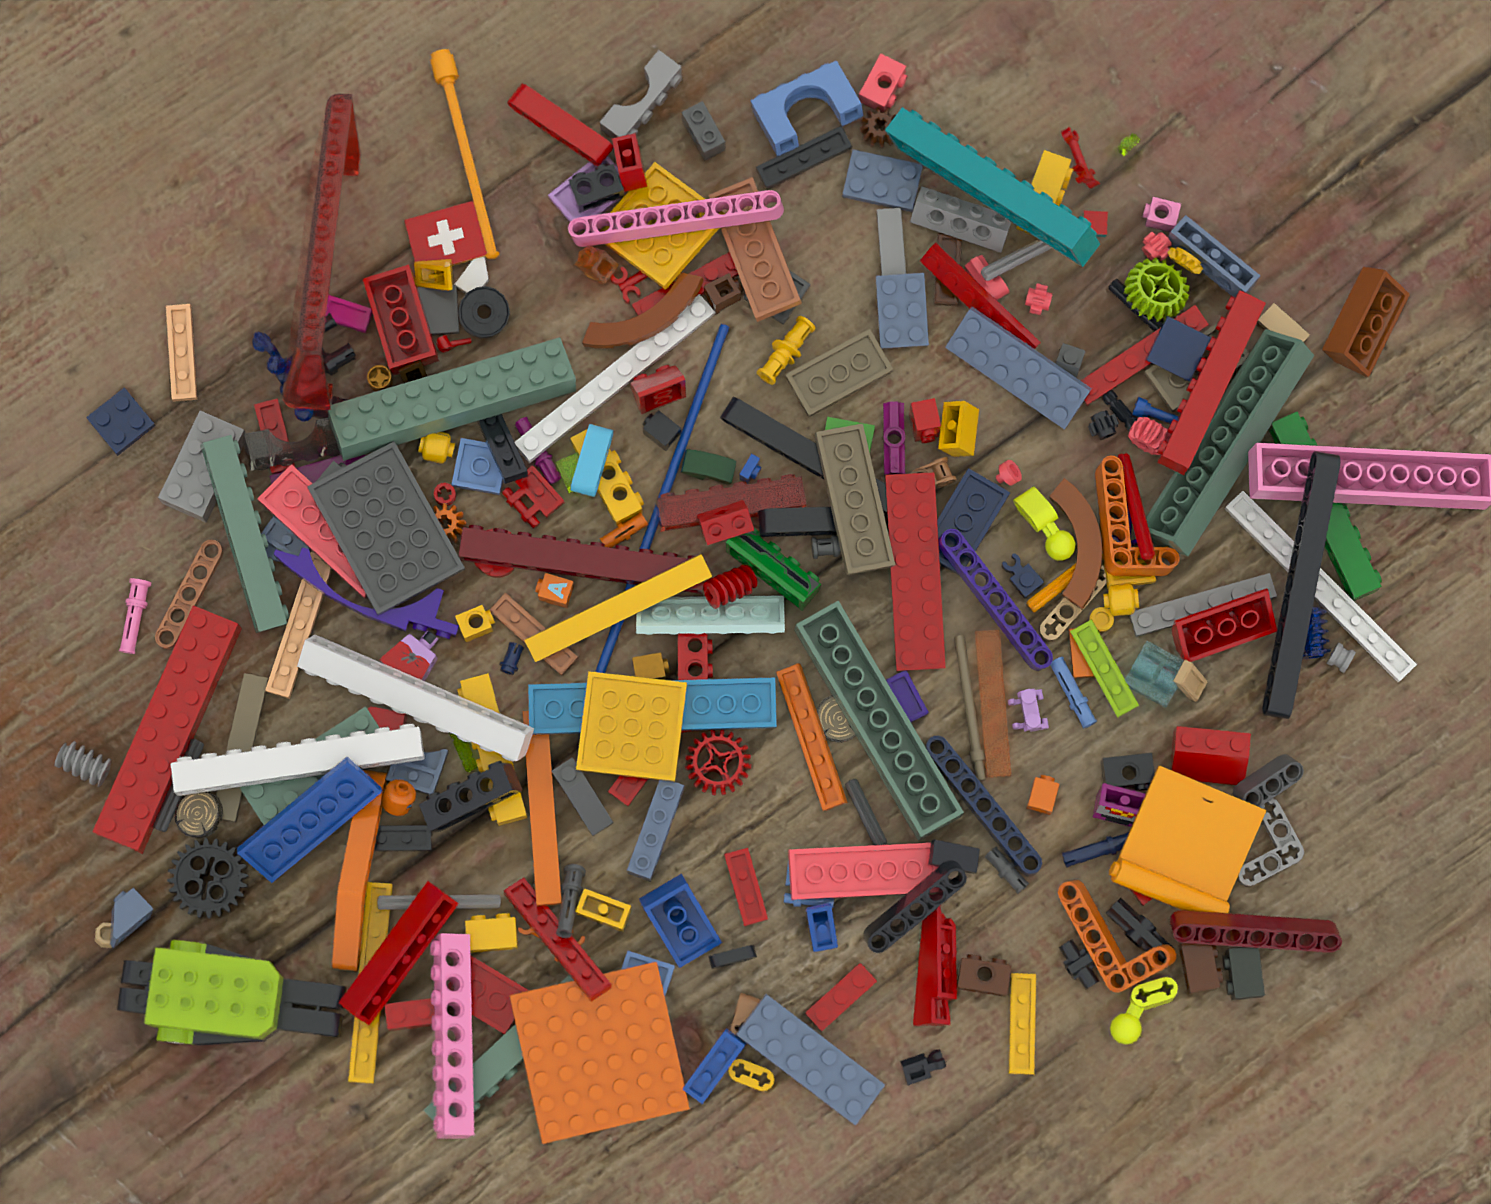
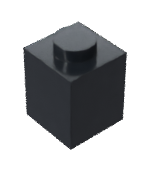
M659 410L654 415L652 413L649 414L643 422V434L664 451H667L681 434V427Z

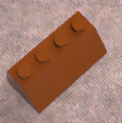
M1363 267L1322 351L1334 362L1365 377H1369L1410 294L1386 270Z

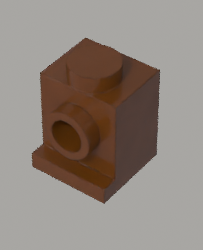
M729 273L704 286V296L715 311V315L741 300L742 287L737 279L733 280Z

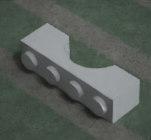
M660 50L644 67L645 77L649 83V90L646 96L640 102L631 106L614 104L600 121V130L611 138L633 133L637 135L638 127L650 120L653 115L652 110L656 105L661 106L668 96L666 93L670 88L677 87L682 80V67Z

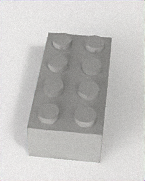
M199 411L158 498L161 503L207 523L217 501L200 445L206 441L232 435V439L237 440L241 451L248 437L245 430Z

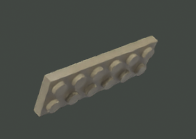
M863 424L815 432L814 436L846 576L894 567L895 561Z

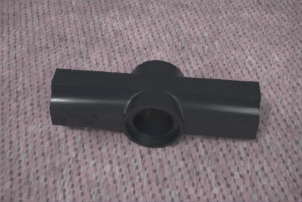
M1121 897L1106 912L1108 917L1124 930L1125 936L1145 952L1163 944L1172 946L1157 932L1156 927L1145 916L1139 915ZM1159 950L1158 959L1163 963L1167 956L1163 951Z

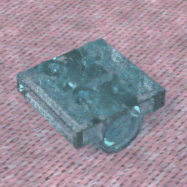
M1146 641L1125 680L1130 689L1166 708L1178 688L1173 680L1184 661Z

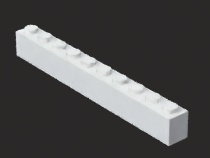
M313 635L305 640L297 667L304 669L305 673L323 677L332 685L346 687L353 694L367 696L370 698V701L376 704L388 705L392 707L393 711L411 715L418 722L432 724L441 732L453 733L462 741L474 742L485 751H494L501 754L506 760L518 761L526 755L534 728L320 636Z
M414 724L401 725L399 730L390 731L388 727L378 728L372 734H365V731L350 733V737L341 738L340 735L326 736L324 741L316 742V739L310 738L301 740V744L291 745V742H282L276 744V748L266 749V746H255L249 752L235 749L227 751V755L217 756V753H207L202 755V759L192 760V757L177 758V762L171 763L174 793L177 796L324 775L346 757L350 758L361 769L425 760L421 729L415 727Z

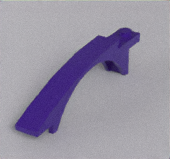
M302 547L299 556L275 549V558L291 572L326 597L366 618L406 632L410 623L413 624L412 628L418 631L426 632L427 629L437 631L436 636L450 639L451 636L456 637L459 625L436 619L444 594L442 589L436 588L418 602L401 608L390 609L378 616L374 609L354 604L335 593L316 570L309 549Z

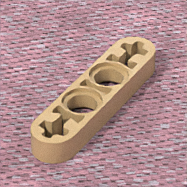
M1102 565L1100 571L1104 573L1105 570L1104 566ZM1105 573L1102 576L1104 581H1097V590L1093 592L1083 610L1106 585ZM1063 598L1040 625L1039 634L1041 638L1047 642L1057 640L1083 610L1066 598ZM1063 606L1071 607L1073 616L1068 619L1063 618L1059 612L1060 608ZM1055 615L1057 620L1065 624V626L1062 627L1059 623L1054 630L1056 635L1051 633L1048 636L1045 634L1047 629L1044 626H1052L1056 619L1052 618Z

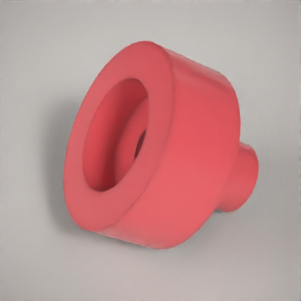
M1007 460L999 465V474L996 475V480L1000 484L1005 482L1012 486L1021 481V472L1012 460Z

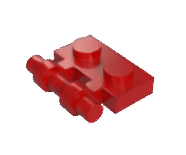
M532 465L527 469L528 477L514 481L519 487L515 493L510 487H507L502 491V494L507 499L508 505L514 507L520 513V518L525 524L528 523L535 529L541 523L535 517L537 513L541 512L547 518L562 506L565 501ZM525 495L534 504L529 509L521 501Z

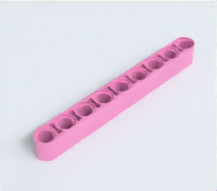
M773 190L578 217L569 223L568 230L576 245L586 247L775 220L782 216L784 207L780 195ZM769 203H777L774 207L767 208ZM746 206H753L749 211H742ZM723 209L729 210L724 215L719 214V212ZM698 213H705L703 217L695 218ZM681 216L678 221H671L673 217ZM650 220H657L656 223L648 225ZM627 223H633L630 228H623ZM604 226H610L607 231H600ZM579 230H586L583 234L576 235Z

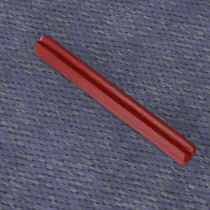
M1121 453L1117 458L1121 460L1123 465L1126 501L1140 555L1143 560H1151L1155 556V551L1132 461L1128 453Z

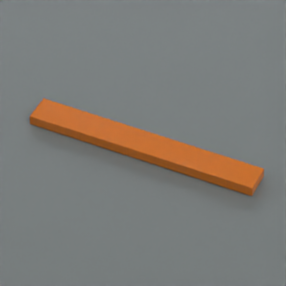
M523 711V724L528 726L529 711ZM549 734L532 735L526 753L536 903L537 906L561 905Z

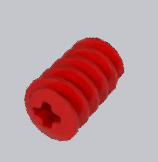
M742 564L738 568L735 567L730 571L716 575L714 578L707 579L703 584V591L710 606L717 609L720 607V604L725 606L728 604V601L734 602L736 598H743L744 594L747 596L752 594V588L757 587L758 581L751 567L747 564Z

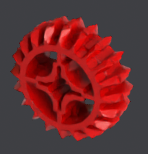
M724 729L720 730V736H715V730H710V738H707V735L703 732L701 733L703 742L695 738L693 742L697 748L688 747V751L693 756L686 755L685 760L692 762V764L686 765L685 770L694 771L688 775V778L693 780L697 777L698 779L695 781L694 786L697 788L703 783V793H706L708 788L711 787L712 796H715L716 789L721 788V794L724 796L726 795L725 787H729L733 793L735 792L733 783L741 787L743 782L739 777L748 778L749 775L743 769H751V764L744 763V761L750 760L751 755L742 754L748 750V746L743 745L739 747L742 742L741 737L732 741L734 737L733 732H730L726 738L724 737ZM713 744H725L733 750L721 753L716 750ZM706 748L710 759L704 766L698 768V757L702 750ZM714 755L719 760L725 759V762H722L723 772L717 765L711 766V763H714ZM738 756V769L730 777L726 766L732 759ZM716 772L724 781H711L704 777L703 774Z

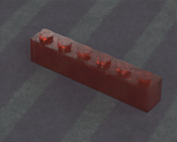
M795 474L781 476L780 480L771 481V478H762L754 484H747L745 481L733 484V487L723 488V485L709 487L708 491L699 492V489H690L682 495H675L673 492L660 495L661 498H657L656 501L661 532L700 526L697 514L744 500L750 518L758 517V511L762 509L800 508L807 505L802 476L795 477Z

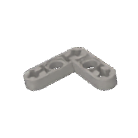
M1274 798L1266 803L1267 805L1274 806L1272 810L1274 818L1279 815L1281 819L1275 820L1269 825L1268 821L1272 818L1266 812L1262 824L1271 838L1275 849L1242 866L1237 879L1245 887L1254 886L1299 862L1304 856L1302 844L1280 804ZM1282 824L1286 827L1287 834L1285 837L1280 838L1274 834L1273 829L1275 825ZM1289 846L1292 849L1296 848L1298 850L1296 854L1297 859L1290 856L1283 860L1286 863L1283 866L1280 856L1289 851ZM1265 858H1274L1277 861V868L1273 871L1267 870L1264 867ZM1258 862L1259 869L1265 876L1261 877L1259 872L1252 877V882L1249 879L1244 880L1242 877L1245 874L1244 869L1251 872L1258 868L1255 865Z

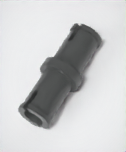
M997 846L994 847L993 851H989L985 855V858L999 872L998 876L1001 879L1004 878L1016 893L1019 894L1021 890H1024L1029 885V882L1015 869L1016 865L1013 862L1010 863L998 850Z

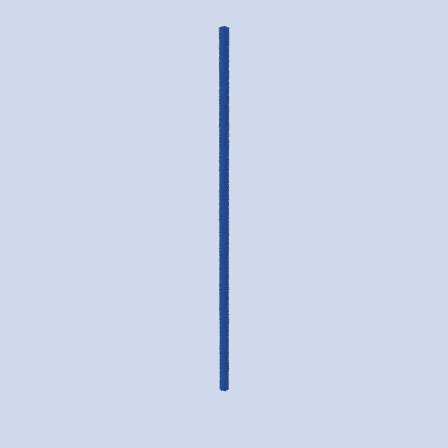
M720 324L640 549L650 550L729 330V326L725 324ZM627 584L625 590L636 585ZM624 620L611 626L595 672H606Z

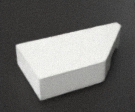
M485 256L473 259L455 283L457 288L465 294L476 287L486 286L489 278Z

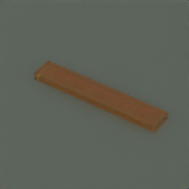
M1000 630L975 631L986 778L1011 777Z

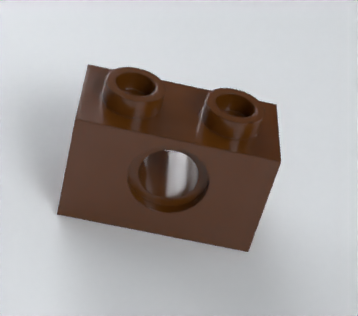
M967 954V958H961L957 989L1002 997L1007 996L1012 965H1007L1006 960L992 958L991 962L982 961V956ZM979 969H988L991 973V979L989 981H981L977 975Z

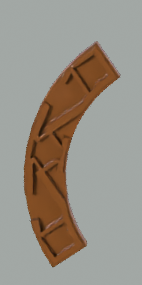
M681 272L669 292L646 312L620 322H590L582 344L584 347L610 349L614 348V346L625 344L633 345L657 335L674 323L684 309L691 305L703 284V278Z
M1064 478L1049 498L1064 512L1071 522L1076 535L1078 553L1075 571L1062 596L1083 610L1096 588L1102 567V539L1099 525L1089 503L1076 487Z

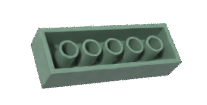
M365 706L317 737L316 742L326 740L325 737L330 735H340L341 738L350 737V733L365 731V734L375 733V729H378L379 726ZM324 775L242 786L240 789L263 825H265Z

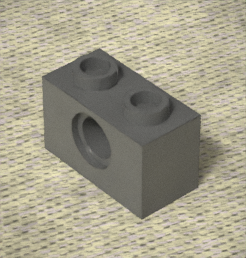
M703 101L682 111V122L704 161L725 151V140Z

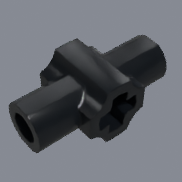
M1073 939L1059 947L1066 959L1062 963L1073 980L1078 978L1085 989L1099 982V979L1092 970L1095 964L1085 949L1079 950Z

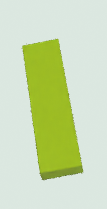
M1091 619L1071 630L1070 632L1116 716L1119 718L1139 707V703L1093 620Z

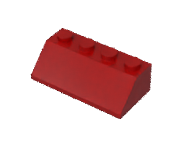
M1266 588L1175 620L1171 631L1176 651L1183 661L1193 662L1277 632L1269 591Z

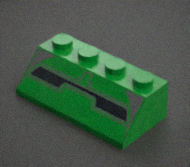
M754 528V531L729 538L726 541V553L739 563L750 566L757 577L801 611L806 608L821 589L820 579L811 571L806 573L799 568L801 564L793 557L789 556L786 558L780 553L781 548L774 542L770 541L767 543L764 541L756 528Z

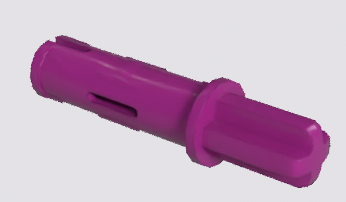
M527 417L519 419L514 424L521 436L533 428ZM544 451L535 459V466L541 469L549 484H554L561 479V475L551 460L553 456Z

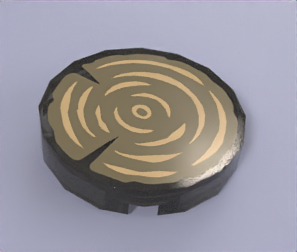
M830 695L823 699L817 707V714L826 739L836 743H843L855 738L854 731L834 697Z
M210 791L183 795L176 805L174 812L175 823L178 829L186 836L196 839L206 838L218 829L217 826L223 818V806L219 798Z

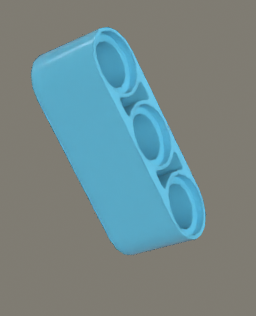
M589 424L572 480L571 491L595 497L614 430Z

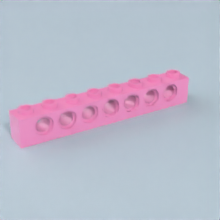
M441 933L434 937L430 946L431 955L434 956V965L431 968V979L434 980L431 1002L432 1005H435V1015L432 1017V1029L435 1030L432 1053L436 1058V1065L433 1068V1080L436 1081L433 1103L437 1111V1116L434 1118V1130L437 1131V1138L467 1139L474 1135L470 934ZM446 955L453 959V967L447 964ZM447 980L453 983L454 991H450L447 988ZM447 1005L453 1007L454 1016L448 1014ZM448 1030H450V1031H452V1032L454 1033V1035H455V1041H454V1042L451 1041V1040L448 1038V1036H447V1031H448ZM448 1055L454 1057L456 1061L455 1067L448 1063ZM449 1080H451V1081H453V1082L455 1083V1085H456V1091H455V1092H453V1091H451V1090L449 1089V1087H448V1082H449ZM450 1105L456 1109V1117L450 1115Z

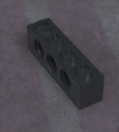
M502 761L494 762L488 765V770L482 773L481 771L474 772L467 776L468 780L462 783L460 781L452 783L446 787V791L442 793L435 792L426 796V801L420 803L419 806L429 831L441 832L522 792L523 790L513 765L502 763ZM490 779L493 782V788L491 789V791L488 788V782L490 781ZM469 790L472 791V799L470 801L467 797ZM449 800L452 804L450 811H448L447 809V803Z

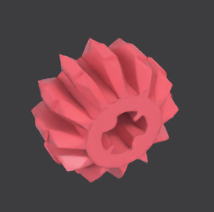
M1139 417L1131 426L1128 434L1132 444H1135L1138 448L1151 455H1160L1157 451L1162 441H1167L1170 436L1166 428L1155 420H1150L1148 417Z

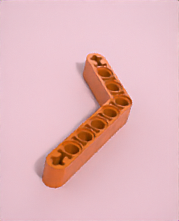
M370 770L363 771L381 786L382 793L352 817L337 893L332 957L333 969L355 972L358 971L360 964L365 894L382 812L381 799L387 785V773Z

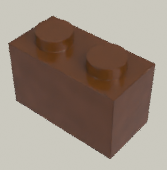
M1179 944L1178 948L1188 995L1219 989L1220 983H1223L1221 969L1216 968L1215 958H1218L1216 945Z

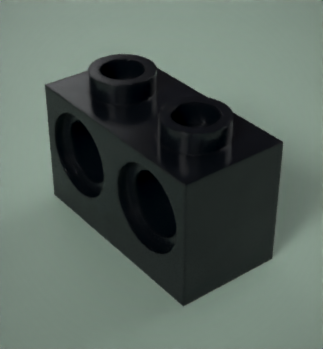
M602 164L594 169L595 171L587 174L585 172L577 173L569 180V187L579 213L624 197V189L614 164L609 166L608 164ZM605 178H610L614 182L610 186H603L601 181ZM583 186L591 189L588 194H580L578 192L579 188Z

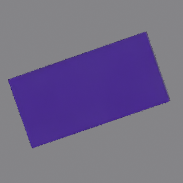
M907 670L886 679L911 723L929 714Z

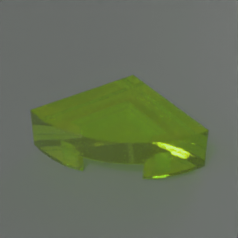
M1132 133L1130 137H1126L1120 142L1118 151L1125 156L1141 139L1135 133Z

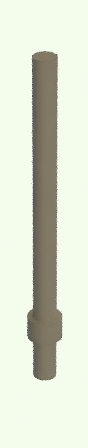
M959 635L954 638L972 750L969 752L970 760L974 763L975 776L979 781L986 780L983 763L985 761L984 750H981L964 635Z

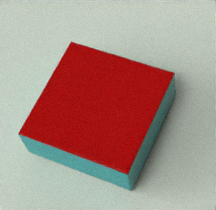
M1084 210L1083 217L1092 224L1090 227L1096 231V237H1106L1108 212Z

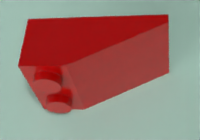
M664 365L656 369V373L648 376L647 374L638 375L633 379V382H630L631 391L641 415L686 397L685 378L676 365L671 367Z

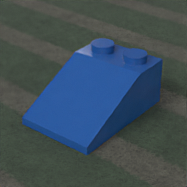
M682 873L639 898L645 912L679 968L722 943Z

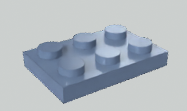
M852 150L842 197L913 212L923 165Z
M924 273L875 276L881 349L928 346Z

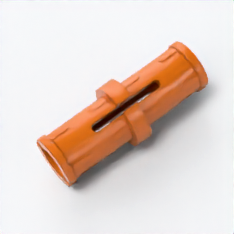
M640 512L625 523L617 524L618 527L599 539L605 544V547L613 548L625 539L627 541L630 540V536L648 526V523Z

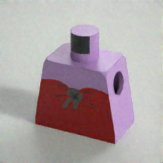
M428 630L419 641L411 634H408L380 658V662L425 681L438 659L430 649L439 639Z

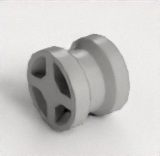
M1338 642L1327 664L1339 667V671L1344 673L1356 652L1352 649H1345L1343 644Z

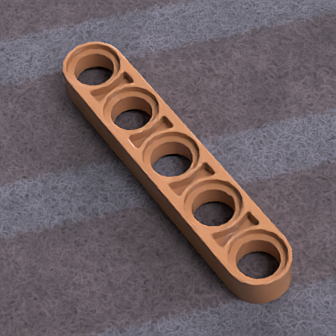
M207 540L201 545L156 632L155 641L162 649L170 650L175 647L192 606L197 607L223 557V548L216 540ZM210 545L217 546L219 550L218 554L213 558L205 555V550ZM205 567L207 569V576L203 579H196L194 577L195 569ZM188 588L196 591V597L192 601L183 599V592ZM176 610H182L185 613V618L180 623L172 621V613ZM164 632L173 633L174 639L170 644L165 645L161 643L160 637Z

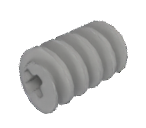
M75 741L69 746L65 743L58 752L55 767L60 768L63 766L65 772L72 770L73 776L77 777L80 775L83 781L89 779L90 784L96 785L98 783V787H100L110 771L111 759L109 758L105 763H102V754H99L94 759L93 750H90L86 755L84 754L85 746L82 745L78 750H75Z

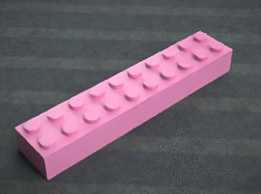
M1256 443L1248 451L1250 499L1302 501L1312 453L1316 451L1340 456V470L1333 503L1485 510L1491 505V455L1270 443Z

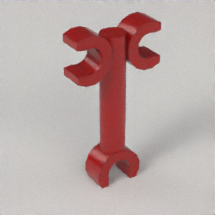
M1070 127L1061 131L1062 137L1069 145L1076 163L1072 167L1073 171L1078 175L1075 180L1079 184L1083 182L1090 189L1096 187L1100 183L1093 177L1096 174L1093 169L1088 170L1078 144L1079 135L1077 131H1071Z
M621 267L620 270L623 277L617 279L611 273L610 280L623 293L624 302L630 304V299L627 297L628 293L634 292L638 298L641 297L639 288L634 285L643 281L648 276L639 271L628 278L626 268Z

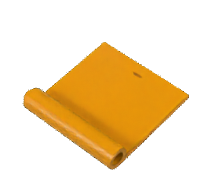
M1158 765L1117 862L1114 861L1110 867L1109 875L1111 876V881L1180 910L1228 913L1230 904L1227 900L1267 810Z

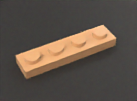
M190 304L166 306L172 401L197 400L192 308Z

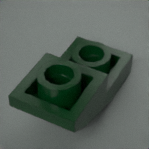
M687 449L681 473L700 480L709 478L725 485H730L733 481L737 461L708 452Z

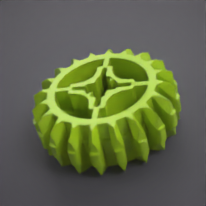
M1154 258L1152 261L1146 259L1142 263L1139 262L1130 270L1124 285L1126 287L1124 293L1128 295L1126 302H1133L1132 309L1137 308L1139 310V316L1146 314L1148 320L1155 317L1158 322L1162 318L1165 320L1166 316L1175 317L1183 310L1189 298L1187 292L1190 286L1185 285L1187 278L1180 277L1182 270L1176 271L1174 264L1166 265V259L1159 263L1157 258ZM1157 286H1160L1156 294H1154V291L1157 288Z

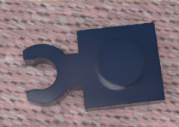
M1013 553L1011 557L1015 561V565L1009 566L1004 561L1002 562V568L1006 572L1013 574L1009 581L1025 599L1043 585L1044 581L1029 563L1022 567L1020 565V557Z

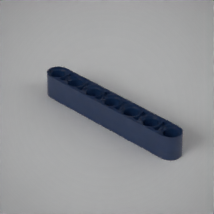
M939 735L931 737L927 741L926 749L942 776L1009 859L1016 865L1017 869L1025 876L1037 874L1042 866L1040 855L948 741ZM932 743H940L943 746V752L940 754L933 753L930 750ZM948 762H955L959 766V771L949 773L945 765ZM964 781L972 782L974 790L970 793L964 792L961 788V783ZM980 800L987 801L990 805L989 811L982 812L978 810L977 802ZM996 819L1002 820L1005 823V830L996 831L992 826V822ZM1015 838L1019 840L1021 849L1017 851L1011 850L1008 846L1010 839ZM1026 858L1034 859L1037 864L1036 869H1026L1023 863Z

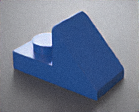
M831 903L806 907V917L813 952L838 948Z

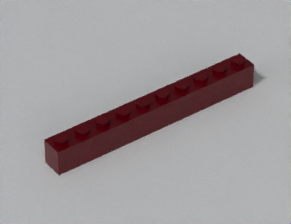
M469 525V528L463 527L459 549L461 561L638 585L696 557L689 555L687 559L679 558L678 554L672 552H663V555L653 554L654 551L649 549H639V552L629 551V547L622 545L608 548L605 547L604 543L590 542V545L580 544V540L567 538L566 542L558 541L555 536L542 535V538L532 537V534L528 532H518L517 535L508 534V530L493 528V531L483 530L484 527L479 525ZM704 581L682 592L702 594Z

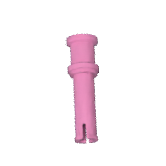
M130 578L129 598L125 601L128 610L119 651L135 654L142 611L148 605L146 597L148 587H151L152 583L146 580Z

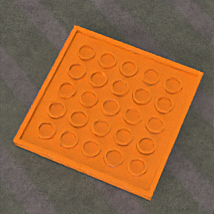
M656 961L603 973L612 984V988L592 1002L574 980L509 995L542 1144L689 1109L687 1095L683 1090V1077Z

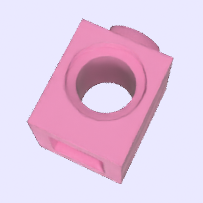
M1153 197L1151 204L1146 203L1143 213V218H1147L1145 226L1171 232L1176 226L1181 203ZM1162 210L1166 213L1167 217L1163 219L1158 218L1155 215V211Z

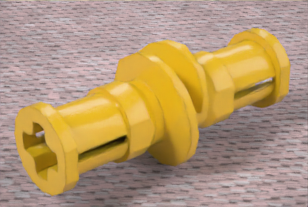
M798 316L796 324L787 332L784 340L776 339L773 341L772 348L775 352L769 356V360L763 368L757 370L758 376L763 381L774 385L776 377L782 369H785L788 364L792 365L795 363L792 356L796 358L801 357V353L797 349L803 345L809 333L815 331L816 327L807 318Z

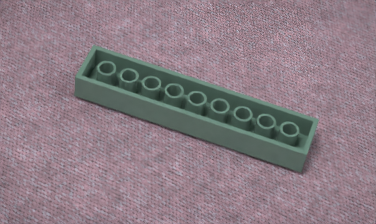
M1264 330L1221 398L1189 469L1184 475L1175 471L1147 515L1146 520L1153 544L1161 547H1170L1182 555L1189 556L1247 464L1248 451L1256 443L1261 442L1313 359L1314 354L1302 340L1271 330Z
M559 337L329 405L327 410L342 459L345 461L372 453L393 441L396 445L432 433H439L576 392V378L562 340Z
M836 601L797 623L794 629L795 633L917 840H922L960 818L964 813L840 602Z

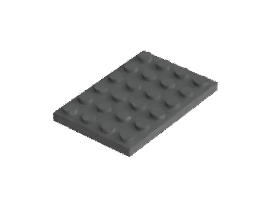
M394 441L307 487L378 616L465 570L464 565Z

